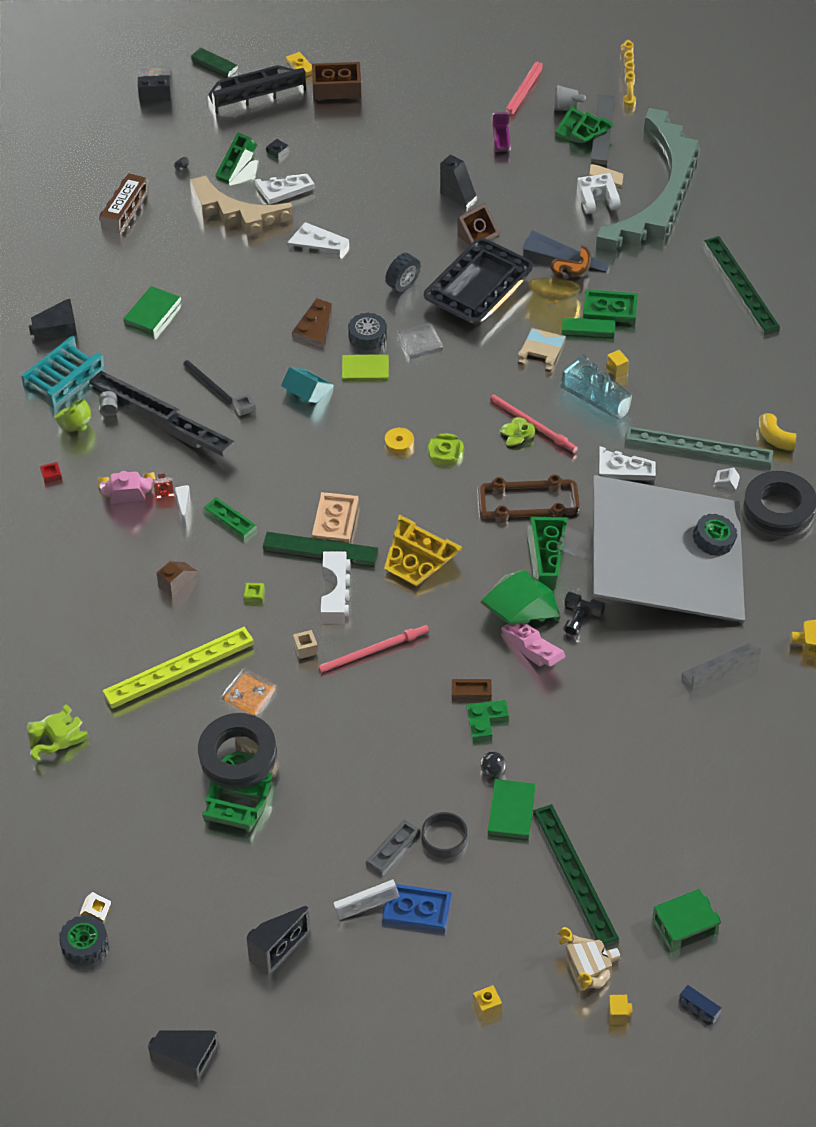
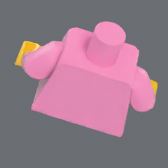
M121 471L120 473L111 474L110 480L109 477H98V488L101 489L102 494L110 495V504L146 501L145 492L151 489L152 484L156 480L154 472L144 473L143 478L138 472Z

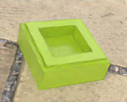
M245 583L244 602L263 603L264 583Z

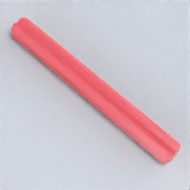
M538 61L534 63L507 105L506 112L510 115L514 114L543 68L542 63Z

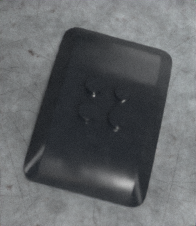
M478 238L425 289L424 299L470 323H480L494 312L532 271L533 262L488 239Z

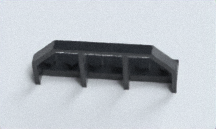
M276 65L219 80L208 93V101L215 114H219L218 107L240 101L249 106V99L266 94H271L273 99H276V92L301 86L303 91H306V71L304 68L291 69Z

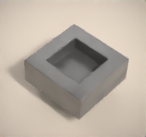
M249 393L232 399V404L239 416L256 410V405Z

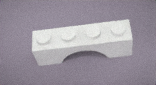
M323 552V579L331 581L335 584L336 588L330 594L321 597V624H345V616H349V605H346V601H349V589H346V586H350V574H347V571H350V559H347L346 552Z

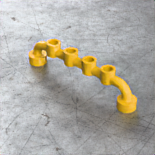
M625 40V43L621 45V54L624 55L625 85H627V95L623 97V105L627 108H632L636 105V97L633 95V85L635 83L634 44L630 40Z

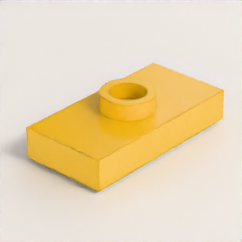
M300 52L286 56V62L292 69L304 68L306 77L312 75V65Z

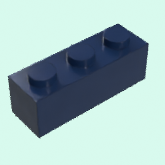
M687 985L680 993V1003L683 1006L689 1007L695 1014L702 1016L705 1021L713 1024L721 1015L722 1007L691 986Z

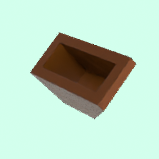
M169 561L156 572L158 587L173 597L194 579L199 572L186 562Z

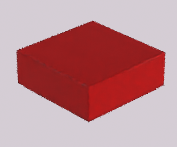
M58 462L39 466L44 484L62 479Z

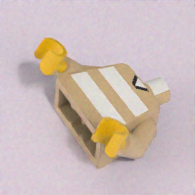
M563 927L557 933V935L562 936L559 939V943L561 945L568 944L566 946V958L580 990H585L586 988L600 989L611 976L612 963L621 960L619 950L614 948L606 951L602 941L573 935L568 928Z

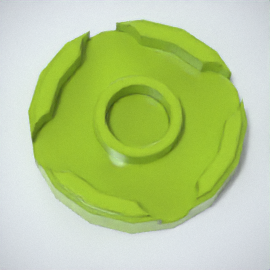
M453 434L436 435V438L430 439L427 445L428 456L438 464L449 465L456 463L464 454L463 442Z

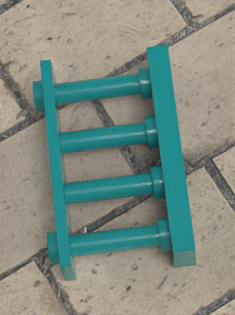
M71 336L21 375L23 387L27 389L34 384L45 391L49 405L54 408L105 368L103 355L97 352L92 357L87 356L76 348L75 337ZM72 354L84 363L76 367L65 359ZM60 364L71 371V373L63 377L54 371L53 368ZM47 374L59 383L54 387H50L41 381L40 378Z

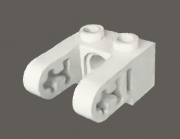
M611 173L578 178L577 195L586 214L596 212L595 201L607 200L610 210L620 209V198Z

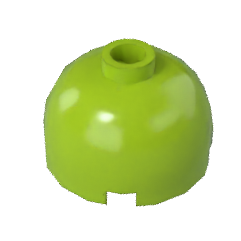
M84 398L70 404V407L62 409L54 416L57 424L63 430L69 432L77 430L79 433L87 428L86 424L91 418V409Z

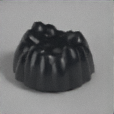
M187 157L178 159L174 163L175 169L181 172L183 168H187L189 160Z

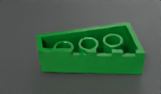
M530 517L527 536L533 577L554 591L559 574L568 518Z

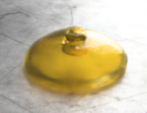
M536 278L528 282L529 289L540 298L548 300L547 302L549 303L567 300L580 292V285L563 279Z

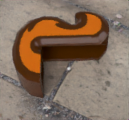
M581 246L579 262L554 259L550 265L551 274L556 278H563V273L574 279L584 277L588 273L591 264L590 251L587 247Z

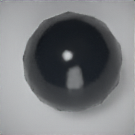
M488 752L481 759V770L489 777H498L506 768L505 758L498 752Z

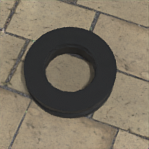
M787 471L765 472L756 476L748 484L743 505L744 513L748 521L762 532L776 536L794 535L805 530L812 523L816 510V492L807 480L797 474ZM781 493L791 496L797 501L799 507L792 512L776 513L765 507L761 500L769 494Z
M232 713L215 719L204 729L198 741V756L201 768L209 780L221 787L242 789L256 785L271 773L277 761V746L274 733L264 720L247 713ZM235 737H247L258 745V751L251 760L243 764L233 765L227 764L217 757L218 749L222 743Z

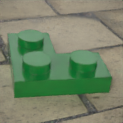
M506 700L466 705L472 742L492 740L493 734L490 723L509 721Z

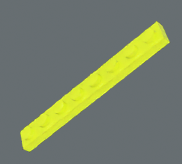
M242 627L102 690L103 696L111 709L254 645L253 638L246 628Z

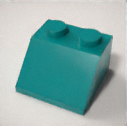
M294 367L288 368L281 387L286 389L285 392L287 394L299 396V400L306 404H310V402L318 403L334 386V384L306 369Z

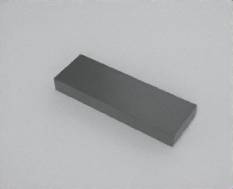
M404 819L366 861V866L383 876L421 834V830Z

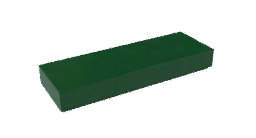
M201 47L191 55L192 61L228 78L238 70L237 64Z

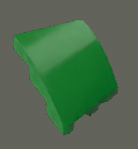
M571 106L556 129L555 135L572 142L586 143L611 129L614 123L602 116L599 119L587 111L584 114Z

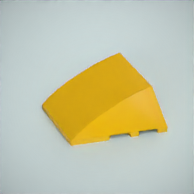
M399 514L397 528L393 534L394 539L389 549L384 569L417 587L460 552L463 547L448 539L443 540L416 526L415 522Z

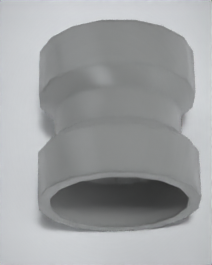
M106 391L99 395L100 414L105 417L114 416L118 411L116 394Z

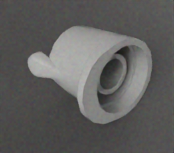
M557 85L554 111H569L571 106L576 109L577 101L581 103L586 101V96L584 94L578 95V90Z

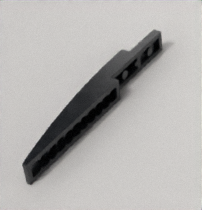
M100 371L89 380V383L101 392L111 391L115 393L117 402L197 449L202 446L224 457L236 446L234 440L181 415L178 408L103 371Z

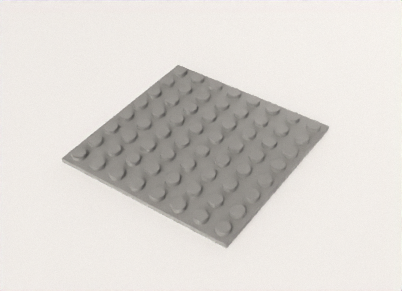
M594 475L593 596L744 623L745 608L739 501ZM710 513L722 515L735 525L738 535L730 552L720 556L709 555V553H705L697 547V544L694 542L693 531L698 520L703 515Z

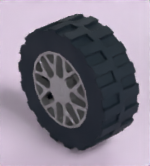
M407 252L398 255L387 269L385 275L386 284L398 293L405 292L418 278L421 262Z
M370 312L354 316L348 324L349 341L353 346L362 350L379 348L386 341L387 323H385V319L380 315Z

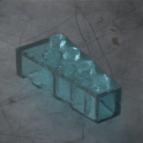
M583 354L563 370L560 388L617 420L629 412L632 394L619 383L612 382L610 376L598 370V366L595 363H590L586 355Z

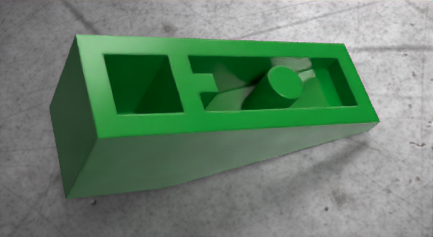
M237 132L215 176L230 182L251 159L257 147L254 140Z

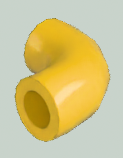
M770 413L762 414L759 417V429L765 440L778 449L794 452L796 433L780 429L777 426L775 415Z

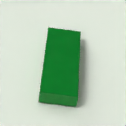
M562 317L561 334L614 337L615 320Z
M217 497L203 507L204 513L243 540L257 530L255 523Z

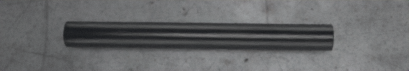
M189 360L183 363L189 371L224 401L232 404L233 398Z

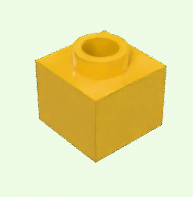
M620 350L607 354L606 369L609 373H612L615 378L628 373L629 360Z
M493 985L473 993V1003L481 1019L502 1012V1002Z
M609 995L610 1025H627L628 1017H632V1003H628L627 995Z

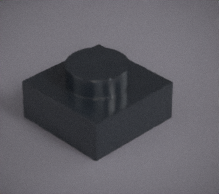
M275 139L266 146V152L278 159L289 151V145L278 139Z

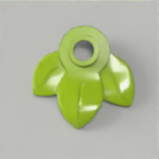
M517 417L512 419V423L503 425L499 432L508 436L506 446H515L521 444L523 440L531 439L534 436L535 427L533 424L527 423L524 418Z

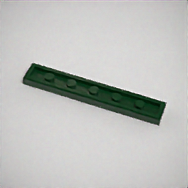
M267 532L263 543V550L321 559H323V552H346L350 563L375 566L378 555L377 547Z

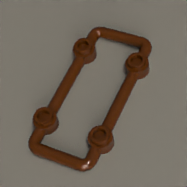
M556 474L551 475L548 480L506 482L502 477H496L492 483H483L477 488L480 516L485 519H495L500 523L508 521L509 518L551 516L564 518L565 515H575L580 511L577 483L571 479H561ZM562 487H570L573 506L571 508H565L562 503H555L550 509L509 510L506 506L500 505L495 511H486L485 490H492L495 494H503L506 489L548 488L550 491L556 492Z

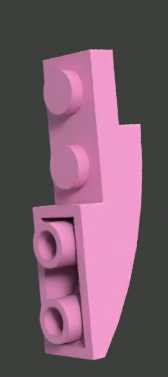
M525 623L507 624L501 628L502 632L518 650L540 667L544 664L551 667L565 658V653L562 649L542 639L539 631Z

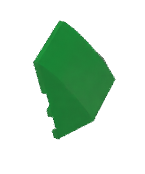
M525 570L504 575L481 600L482 605L507 624L529 623L531 619H537L540 622L545 621L546 618L560 620L561 617L553 591Z

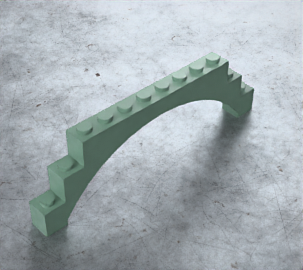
M649 108L645 117L644 131H648L659 142L667 155L671 169L669 182L661 195L640 213L615 224L601 225L597 234L596 249L616 253L618 247L622 246V243L640 246L642 240L646 239V236L664 239L666 233H670L671 222H674L675 211L679 209V200L683 199V189L687 188V178H691V168L695 167V157H699L700 147H698V140L685 138L683 126L670 123L668 111Z

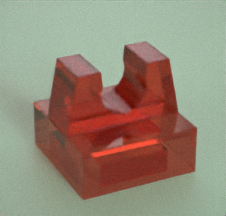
M165 473L158 474V479H153L156 499L174 496L172 477H166Z

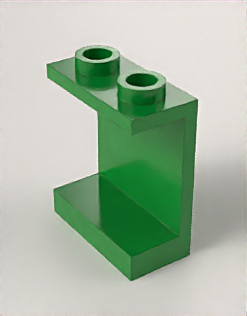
M700 888L656 905L653 910L652 918L672 952L680 949L681 940L710 928L714 935L719 932L721 919L718 913L712 910L708 896L703 895Z

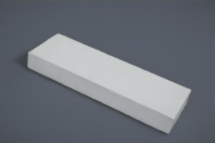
M393 879L336 901L334 906L339 919L342 920L396 899L400 895Z

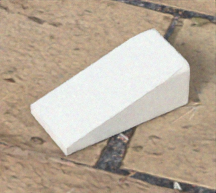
M188 485L175 487L176 503L183 527L187 526L190 503Z

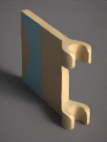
M532 328L522 349L518 353V362L524 364L527 355L530 354L546 358L545 369L552 370L566 336Z

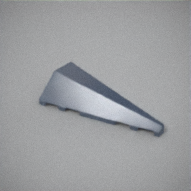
M531 230L522 248L564 260L579 262L580 251L534 230ZM591 257L590 267L607 271L609 264Z

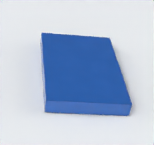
M396 884L400 897L385 902L382 923L445 932L452 892Z

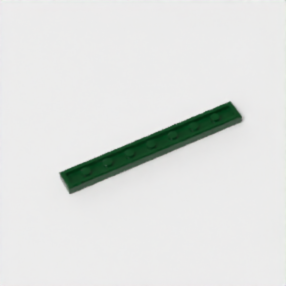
M720 236L704 240L703 245L762 334L767 335L780 331L779 324Z
M553 804L533 810L534 818L594 940L602 941L605 948L618 944L619 937Z

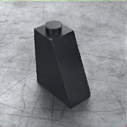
M450 154L440 163V194L468 207L477 199L476 192L464 161Z
M66 299L31 317L32 325H29L30 336L34 335L35 342L77 335L71 299Z
M159 1030L156 1037H152L148 1044L150 1059L198 1079L219 1043L218 1035L213 1030Z

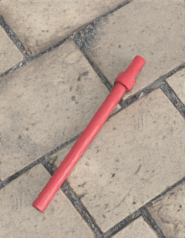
M494 394L491 395L490 401L512 415L524 418L527 423L533 424L536 430L554 440L556 445L561 448L565 447L573 453L577 451L578 447L569 442L565 436L556 434Z
M425 625L414 630L412 628L408 629L401 635L319 665V671L323 673L404 641H413L416 637L428 633L429 628Z

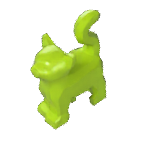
M67 704L63 706L60 713L49 715L39 722L27 723L26 729L27 735L31 740L29 744L31 748L44 735H47L53 743L51 746H35L30 752V756L34 761H40L38 753L52 754L60 749H65L88 739V732L80 731L79 727L82 721L78 716L73 718L71 724L66 725L72 721L70 716L72 709Z

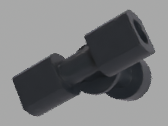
M568 592L564 604L567 607L573 608L575 615L572 620L566 622L563 627L564 632L570 636H577L581 629L579 622L582 617H586L588 614L601 617L605 610V603L595 599L589 602L583 600L582 595Z

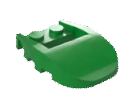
M242 751L233 752L225 756L222 761L227 764L239 765L251 760L255 754ZM273 771L256 785L242 789L221 787L210 780L209 791L205 799L207 807L206 811L202 813L204 822L209 820L243 828L250 832L264 811ZM224 790L258 798L259 801L256 808H251L217 799L220 791Z

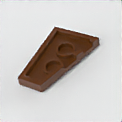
M316 298L292 331V337L324 347L332 303Z

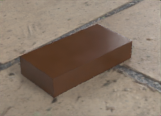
M452 679V700H492L491 679Z

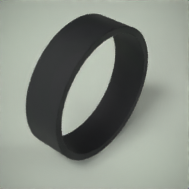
M449 812L433 814L423 823L421 831L422 844L430 854L436 857L448 858L455 856L467 844V826L463 819L456 814ZM450 821L460 826L465 836L457 846L449 849H440L429 844L424 834L433 823Z

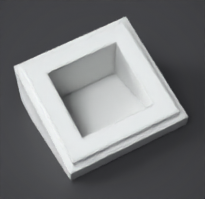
M735 468L718 470L714 485L736 490L740 478Z

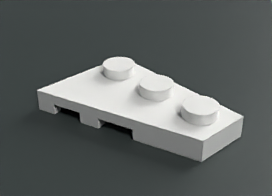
M308 174L287 176L286 179L278 180L276 177H273L269 181L255 179V185L269 205L315 189V184Z
M305 222L287 242L288 248H294V246L303 247V250L313 248L319 249L320 252L340 255L349 245V239Z
M599 446V476L622 480L655 481V461L637 456H624L622 452L615 451L613 453Z

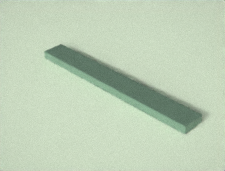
M629 426L625 438V444L766 468H771L774 450Z

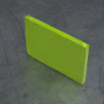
M342 355V380H389V355Z

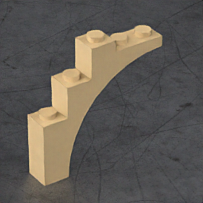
M207 176L190 179L191 193L202 217L219 214L224 226L241 223L247 236L263 232L264 226L293 219V208L290 202L278 205L249 204L237 201L221 193L210 183Z

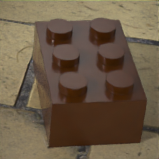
M360 62L312 64L313 100L362 98Z

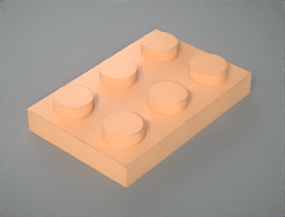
M321 492L312 538L350 543L359 502L358 496Z

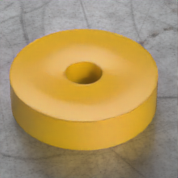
M393 428L385 435V447L391 453L404 454L409 452L414 446V436L406 428Z

